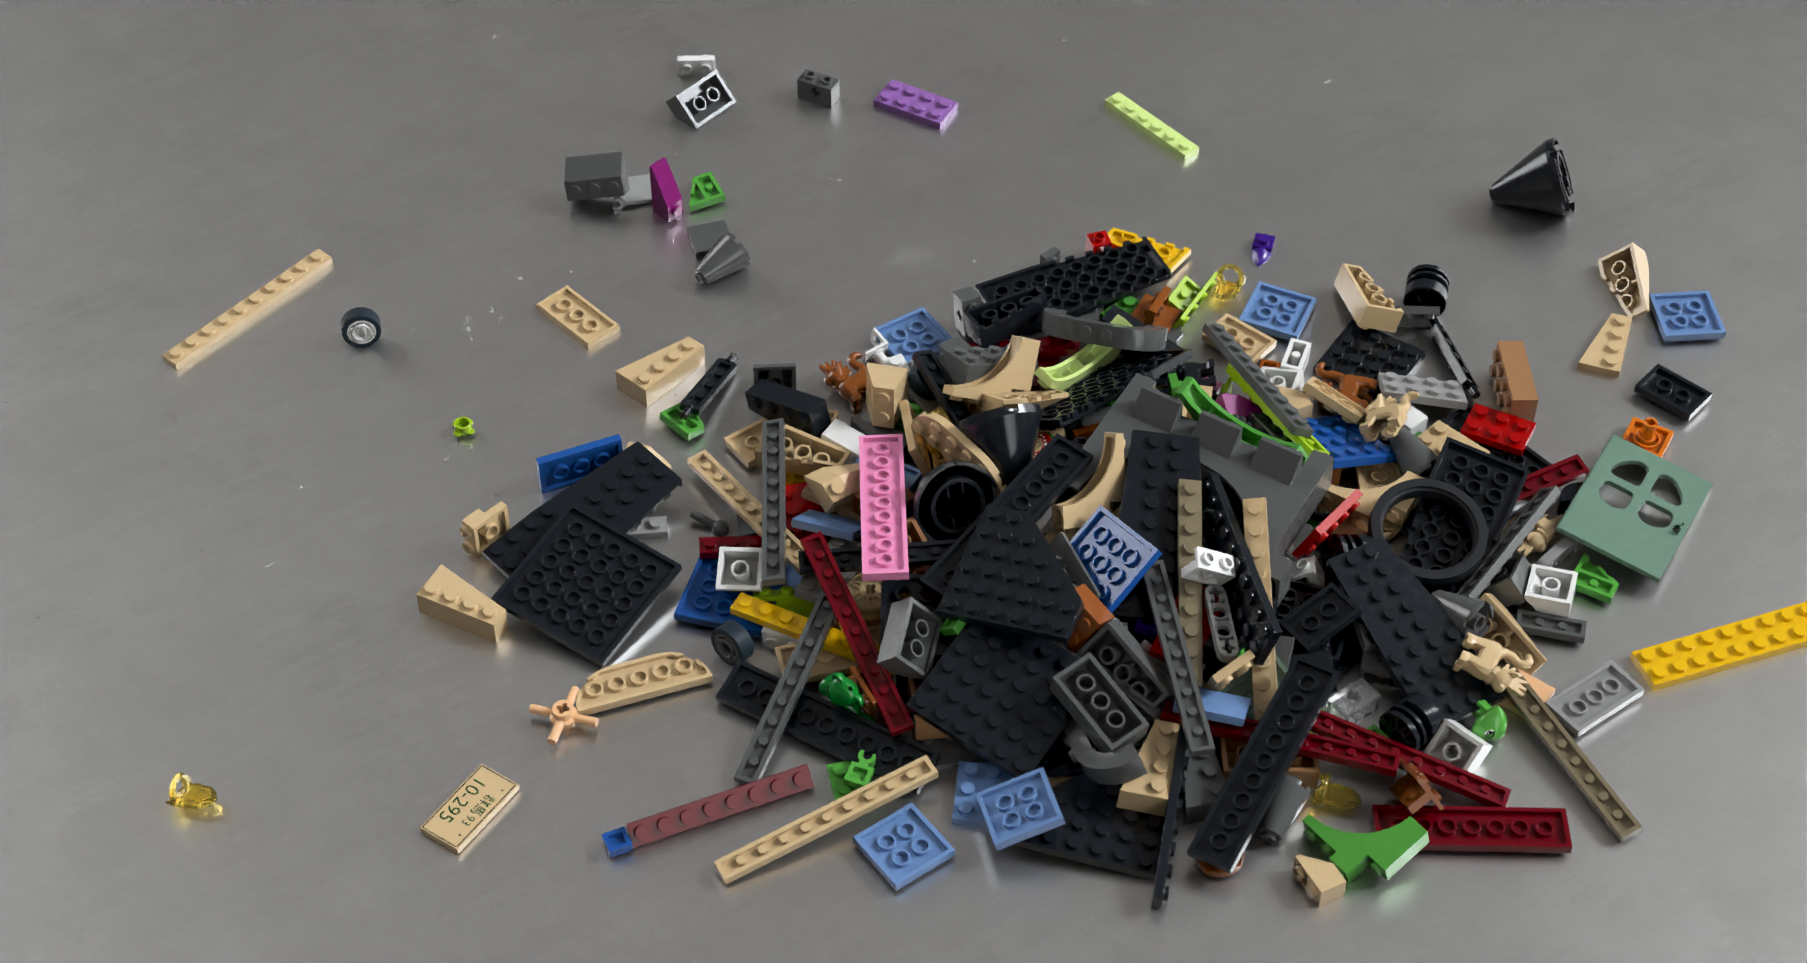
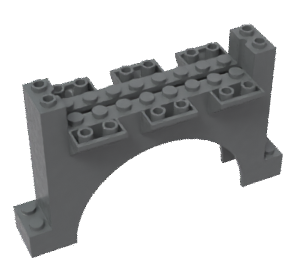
M1136 373L1082 447V449L1094 455L1093 461L1053 505L1072 498L1090 481L1101 459L1104 433L1106 432L1123 433L1126 468L1133 430L1198 437L1201 481L1203 482L1206 479L1209 471L1218 473L1244 539L1243 499L1266 497L1272 596L1279 598L1278 607L1290 589L1293 561L1289 560L1285 555L1330 488L1334 458L1314 449L1302 466L1303 453L1282 445L1273 439L1262 436L1257 448L1242 442L1243 427L1204 410L1200 413L1198 421L1182 416L1183 401L1160 392L1156 389L1155 380Z

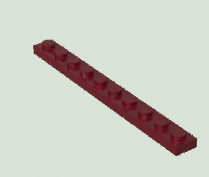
M820 531L800 539V544L870 692L877 701V706L891 736L894 737L913 729L914 724L889 672L877 664L879 651L822 532Z
M1166 700L1161 720L1178 723L1180 726L1182 724L1180 715L1173 712L1174 701ZM1246 718L1243 727L1207 720L1211 735L1245 743L1249 741L1259 721ZM1312 733L1308 734L1297 754L1395 778L1401 758L1399 753Z
M1322 710L1311 729V732L1321 736L1399 753L1407 764L1412 762L1419 772L1421 771L1426 776L1429 782L1489 807H1506L1511 789ZM1399 764L1398 769L1405 771Z

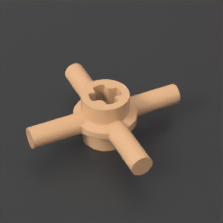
M572 686L566 700L557 701L552 708L530 704L529 713L550 717V721L554 725L547 740L548 744L556 745L561 732L572 729L575 723L597 727L598 718L578 714L577 709L573 706L579 691L578 687Z

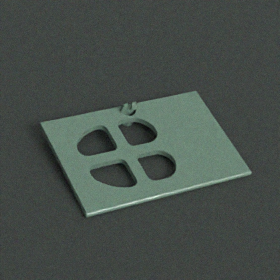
M1613 434L1555 530L1658 583L1713 483ZM1635 464L1644 468L1647 475L1640 486H1635L1613 475L1611 470L1621 465ZM1657 479H1667L1675 485L1681 500L1679 506L1672 505L1651 493V489ZM1602 485H1610L1631 496L1632 500L1626 508H1614L1601 498L1599 494L1600 487ZM1647 504L1669 515L1672 521L1667 527H1653L1647 525L1639 518L1638 511L1642 505ZM1673 528L1679 529L1678 532L1673 531Z

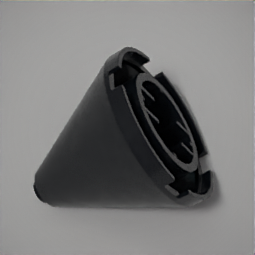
M1557 138L1544 141L1493 183L1492 189H1489L1491 200H1495L1497 204L1561 216L1575 214V202L1569 203L1571 195L1574 193L1567 163L1562 149L1556 150L1554 146L1559 144Z
M1017 404L1018 408L1006 409V406L999 407L959 421V430L980 448L999 470L1000 473L998 475L1002 480V486L1006 485L1007 487L1034 457L1042 418L1041 408L1038 404Z
M964 460L944 463L921 477L914 497V518L929 541L958 539L982 514L986 505L991 504L998 497L996 489L998 486L993 477L975 463Z

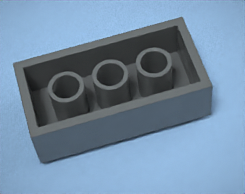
M991 345L989 348L973 346L972 349L955 347L954 350H945L942 367L950 380L955 384L969 383L988 373L1000 361L1008 345L1006 347ZM1036 361L1035 371L1037 370L1038 361ZM1035 374L1033 376L1032 386L1035 382Z
M1090 652L1052 677L1050 690L1101 753L1116 751L1131 742L1134 744L1146 736L1150 724Z

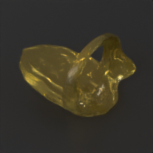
M1225 264L1219 268L1217 284L1214 290L1215 297L1219 301L1228 302L1234 299L1245 284L1247 276L1244 275L1241 268L1234 264ZM1224 270H1235L1238 274V280L1236 282L1225 280L1223 276Z
M179 772L173 777L170 784V801H165V803L184 809H203L212 806L217 801V794L212 787L198 783L193 784L189 775ZM180 780L182 787L176 793V786Z
M1328 773L1319 774L1321 784L1316 787L1313 795L1315 802L1311 801V804L1320 808L1342 812L1353 811L1362 804L1359 794L1354 789L1343 786L1340 783L1331 782L1332 775Z

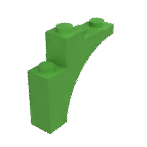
M1310 814L1302 820L1305 836L1310 841H1316L1321 845V850L1329 857L1330 863L1336 866L1348 884L1368 866L1375 875H1382L1386 880H1389L1429 843L1428 831L1411 816L1391 828L1372 833H1350L1333 829L1322 824Z

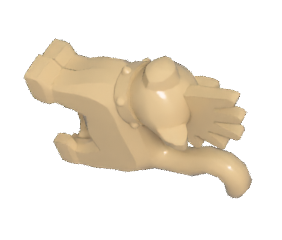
M1415 391L1407 392L1401 397L1400 404L1396 403V398L1389 396L1385 399L1382 393L1378 394L1375 401L1365 408L1366 422L1359 425L1361 435L1363 434L1365 441H1375L1380 431L1383 432L1386 438L1395 437L1407 420V412L1411 406L1410 401L1418 399L1420 394Z
M1545 514L1535 524L1534 530L1524 538L1523 544L1517 547V554L1521 553L1526 557L1531 552L1543 553L1547 548L1546 544L1553 539L1556 533H1560L1555 528L1563 514L1551 520H1548L1551 514ZM1517 516L1508 520V523L1504 531L1502 532L1501 536L1505 533V531L1509 528V526L1513 523Z
M1468 632L1461 646L1466 649L1472 648L1477 654L1475 656L1463 650L1459 659L1455 661L1453 670L1458 672L1463 669L1469 672L1474 677L1484 680L1486 684H1490L1497 693H1502L1507 689L1522 698L1524 696L1522 692L1527 690L1524 687L1527 681L1521 679L1524 674L1515 672L1516 668L1521 670L1531 668L1534 662L1532 656L1527 654L1524 661L1520 660L1516 653L1503 648L1498 642ZM1500 659H1505L1516 668L1509 669L1510 665L1507 664L1501 669L1497 664Z

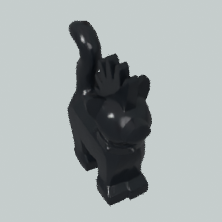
M1214 358L1209 359L1207 363L1187 362L1185 365L1174 367L1173 372H1171L1177 374L1178 381L1183 382L1186 376L1193 377L1199 385L1213 386L1216 384ZM1162 374L1156 382V387L1164 384V388L1168 386V374ZM1159 389L1160 392L1168 395V389ZM1213 390L1212 399L1215 401L1217 398V392L1216 390Z

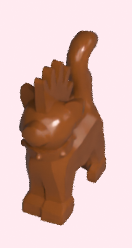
M853 352L847 358L849 366L857 370V373L850 376L852 370H848L847 365L842 368L841 361L838 363L831 360V365L828 362H824V366L819 365V369L827 376L824 378L825 385L836 390L843 399L848 401L853 413L862 411L860 401L862 396L866 395V366L856 361L862 357L860 352Z
M1324 362L1316 365L1315 372L1318 377L1335 380L1339 383V388L1335 390L1364 409L1371 403L1373 397L1369 394L1370 389H1376L1378 380L1352 374H1343L1334 370L1325 371L1323 370L1325 367ZM1330 381L1327 385L1332 387V382ZM1317 400L1318 405L1323 408L1324 404Z

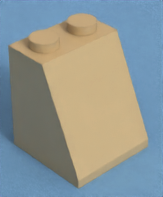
M867 363L866 405L873 426L894 429L902 416L899 402L904 399L908 400V368Z

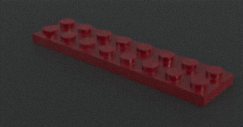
M1372 804L1371 813L1374 832L1391 828L1411 816L1428 831L1429 843L1421 850L1571 853L1572 851L1566 808L1443 806L1444 809L1440 811L1436 806L1424 805L1412 814L1404 805Z

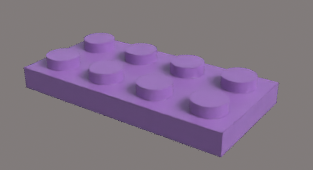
M891 79L875 97L873 106L941 129L958 109V102Z

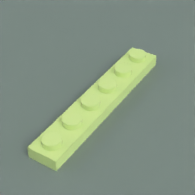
M1120 92L1105 99L1106 107L1182 160L1186 161L1199 153L1197 145Z

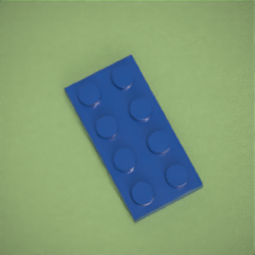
M620 435L606 437L536 458L541 493L545 494L573 485L622 452V439Z

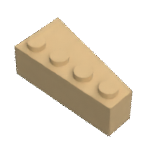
M1342 263L1334 285L1358 327L1395 333L1404 311L1401 308L1396 309L1394 307L1395 302L1383 295L1384 290L1373 284L1374 280L1361 266Z
M686 337L616 370L617 389L644 407H650L705 364L704 345L691 337Z
M785 424L786 473L805 476L822 467L853 464L851 451ZM761 441L754 451L756 464L759 468H762Z
M442 564L416 594L420 613L495 643L499 641L509 628L506 609Z
M1155 720L1139 752V756L1148 773L1123 784L1116 807L1164 817L1169 798L1179 730L1178 723Z

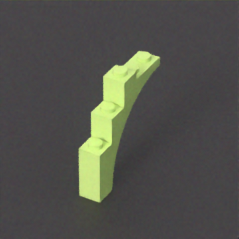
M1118 314L1110 322L1112 324L1132 326ZM1088 343L1083 349L1067 360L1051 367H1038L1034 374L1038 377L1037 382L1045 390L1062 391L1069 387L1072 389L1075 382L1096 371L1100 366L1103 367L1112 362L1122 349Z

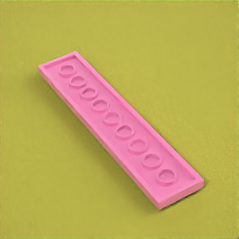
M903 434L859 436L862 580L909 579Z

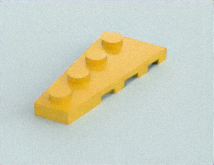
M1112 228L1107 233L1112 242V249L1123 246L1125 241L1130 240L1131 243L1142 241V238H1139L1137 234L1117 228ZM1147 237L1148 241L1171 270V274L1191 254L1190 248H1175V244L1167 242L1164 245L1155 242L1154 238Z

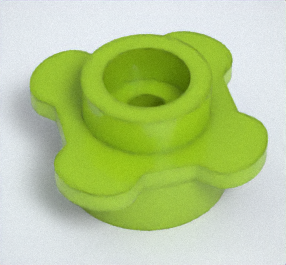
M468 417L457 418L452 423V427L455 429L453 435L460 437L474 434L475 431L472 428L473 421Z

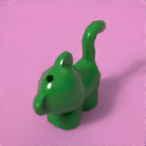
M835 672L832 675L829 674L820 682L819 692L827 697L828 701L877 723L873 717L862 713L863 697L853 680L845 677L841 672Z

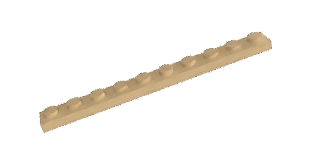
M320 249L315 250L162 355L163 361L176 370L180 369L333 263L332 257Z
M705 449L688 458V466L762 537V504ZM786 528V562L800 575L798 551L804 550L800 540Z
M1266 497L1243 499L1245 541L1273 608ZM1275 646L1263 666L1254 665L1252 660L1254 716L1256 721H1260L1278 689Z
M924 755L714 861V867L725 885L938 778V771L927 755Z

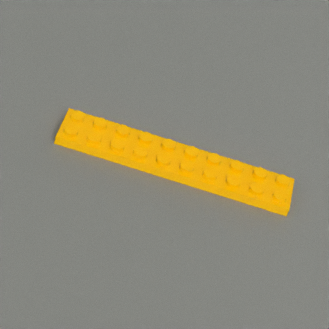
M1807 601L1631 652L1630 659L1652 691L1806 647Z

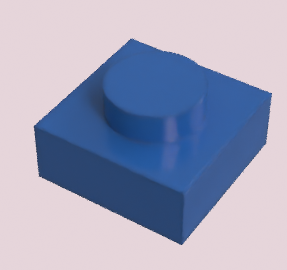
M624 826L601 834L602 841L610 858L633 850V844Z

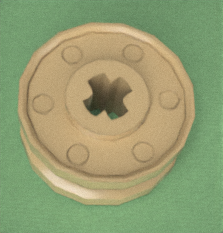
M862 573L854 576L847 586L865 621L880 620L882 580L863 581Z

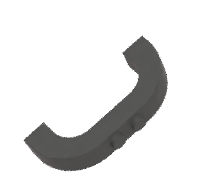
M1044 308L1041 331L1054 337L1134 351H1161L1166 348L1167 327L1149 324L1144 327L1124 326L1066 315L1067 310Z
M1074 718L1071 719L1064 729L1065 735L1062 736L1066 747L1068 749L1071 748L1068 753L1073 763L1078 762L1087 777L1094 782L1104 785H1117L1130 782L1148 773L1132 742L1116 751L1101 753L1095 751L1090 738Z

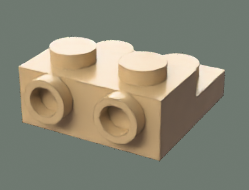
M500 501L485 513L478 508L462 520V527L459 531L465 539L462 547L467 554H472L477 559L483 556L482 551L510 529L507 505Z

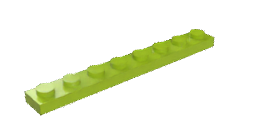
M1228 364L1225 371L1231 377V380L1237 383L1242 388L1241 390L1250 396L1252 402L1257 404L1262 409V412L1273 420V424L1278 426L1286 437L1290 438L1294 443L1300 444L1308 457L1314 449L1330 455L1313 435L1310 438L1292 435L1231 364Z

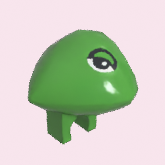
M1485 700L1478 701L1476 705L1481 710L1473 713L1477 719L1472 725V732L1485 741L1493 742L1500 740L1505 735L1508 720L1506 714L1499 706L1492 707Z

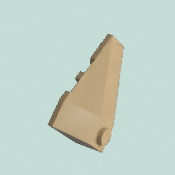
M1632 242L1598 259L1601 277L1607 282L1611 292L1615 294L1627 316L1634 319L1649 312V266L1646 252Z
M1061 390L987 393L982 395V412L1006 406V409L1018 408L1017 404L1024 403L1038 404L1042 409L1069 397V393Z
M859 463L822 467L803 477L826 514L852 502L854 494L860 490Z
M1484 593L1479 599L1492 604L1494 616L1493 619H1488L1487 625L1490 627L1482 638L1498 642L1503 648L1516 653L1520 660L1524 661L1525 656L1530 654L1534 662L1531 668L1522 671L1532 676L1547 662L1546 658L1502 603L1493 594Z

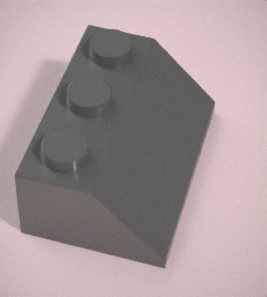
M717 69L703 76L666 101L675 118L693 129H697L737 102Z
M623 151L566 157L564 185L567 201L624 196L630 190Z
M912 597L892 603L877 664L894 675L925 680L931 672L940 636L939 629L942 626L943 619Z

